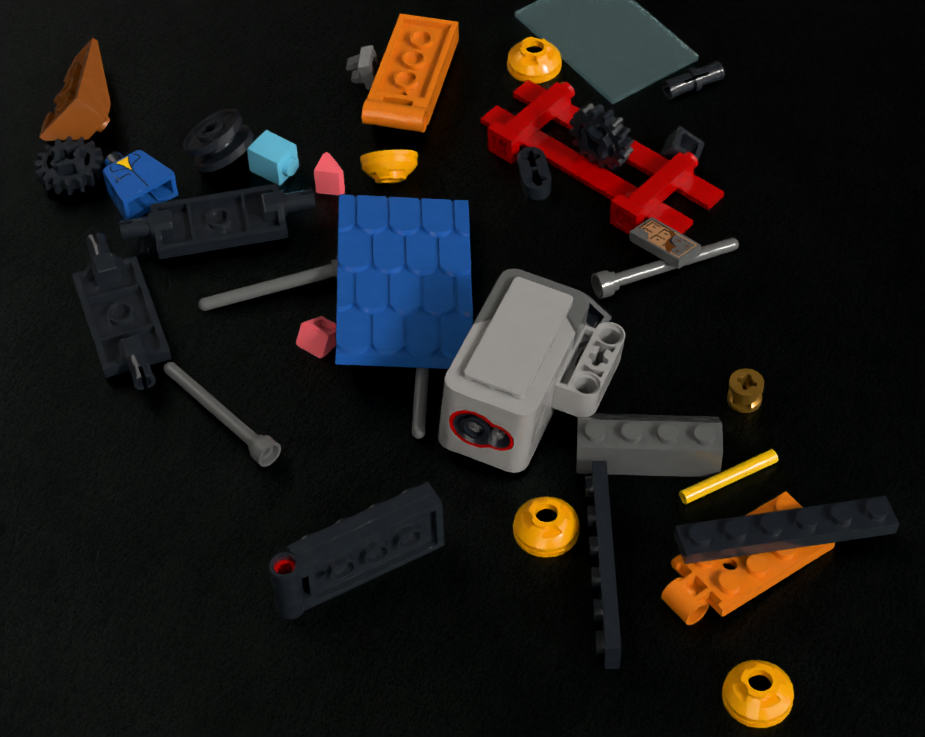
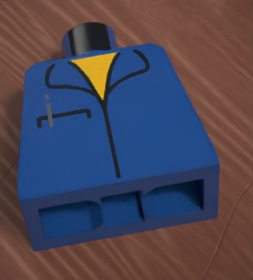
M136 150L125 157L119 152H113L107 156L105 160L106 167L102 171L106 189L124 220L138 218L151 211L150 204L167 202L178 196L174 172L144 151Z

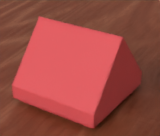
M326 152L322 155L314 169L316 193L345 194L343 170L331 154Z

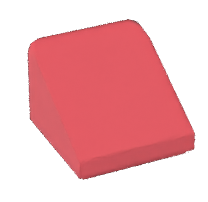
M323 316L301 323L296 345L318 358H323L336 346V324Z

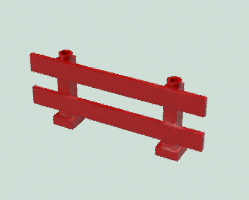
M528 79L513 91L514 98L528 105L515 116L496 105L481 117V123L487 126L488 150L512 164L517 160L520 146L523 148L536 147L541 149L549 164L610 199V224L629 235L631 230L651 217L681 234L693 225V220L663 203L674 191L707 210L711 209L724 197V191L694 175V169L698 166V160L691 152H679L671 160H668L634 140L630 145L634 150L625 162L651 177L637 188L607 169L600 168L595 162L591 164L588 158L540 131L550 120H554L569 130L573 128L569 121L579 108L571 104V98L574 97L575 91L568 82H556L546 90Z

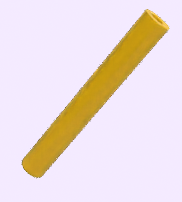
M770 449L681 490L679 496L684 504H688L778 462V456L773 449Z

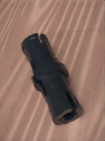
M715 61L698 69L689 68L680 76L664 80L662 82L663 92L668 99H672L691 90L693 92L700 91L702 86L724 78L723 66L719 61Z

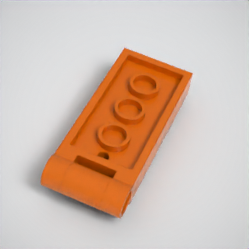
M407 14L399 15L370 92L363 105V124L421 133L425 132L459 41L458 22Z

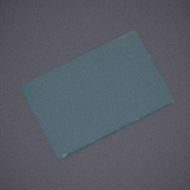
M538 0L515 12L516 18L540 39L544 38L556 46L560 51L561 58L612 104L697 61L699 57L696 52L634 0Z

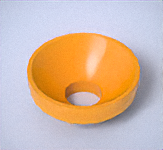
M525 38L510 49L507 58L509 73L521 82H526L528 79L536 84L547 82L559 74L562 66L560 51L544 38ZM541 48L543 50L537 53H532L527 51L526 49Z
M383 150L360 156L363 171L375 179L376 183H398L407 180L406 177L418 165V152L412 150Z
M544 496L531 499L524 503L515 515L513 523L514 538L523 550L534 556L547 558L562 555L569 551L579 538L580 525L578 516L570 504L559 498ZM550 509L557 514V518L551 522H543L536 517V514L540 510Z
M749 660L738 664L728 673L723 684L722 699L728 713L738 722L749 727L767 728L782 722L789 715L793 705L794 691L790 678L777 665L762 660ZM762 675L770 680L772 686L765 691H757L750 686L748 680L753 676Z

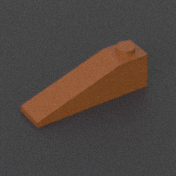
M92 38L74 57L63 80L65 85L53 101L57 104L55 113L53 114L50 111L43 122L39 137L44 141L66 140L68 136H71L72 140H78L80 137H84V140H86L96 131L102 132L110 121L108 113L111 103L98 41Z

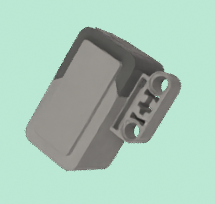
M514 268L503 271L446 373L438 433L440 444L451 451L507 472L516 473L525 470L556 409L576 417H589L597 411L621 359L626 335L624 329L613 322H603L596 328L585 325L590 301L585 293L520 269Z

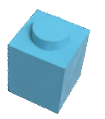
M268 130L263 132L247 149L250 171L275 184L278 183L279 186L289 176L294 175L299 167L296 144Z

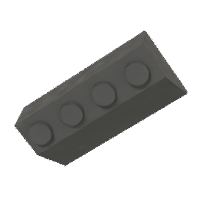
M594 413L589 417H577L576 473L591 474L592 461H607V472L612 475L712 477L721 472L723 434L722 422L719 417Z

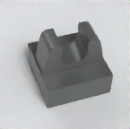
M373 45L361 47L360 54L348 58L346 66L347 71L355 70L352 71L351 81L353 83H364L367 90L371 89L380 66Z

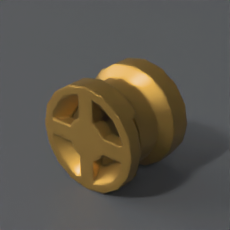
M746 368L732 373L729 380L727 401L733 410L741 413H750L760 407L764 389L762 375L755 370Z

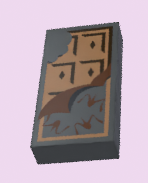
M653 217L630 231L629 241L677 269L701 254V245Z

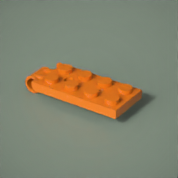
M785 491L747 515L803 507ZM835 542L684 564L680 554L672 559L671 565L681 577L667 585L662 592L661 599L687 625H692L699 621L707 612L709 605L721 617H724L833 549ZM724 564L732 565V566H734L736 569H734V570H728V569L724 568L723 565H724Z

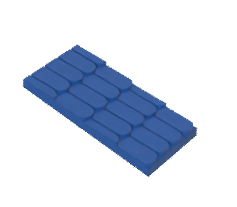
M339 194L335 364L449 369L473 326L468 200L451 201L427 198L418 200V198L406 197L386 198V196L357 195L355 197L354 195Z

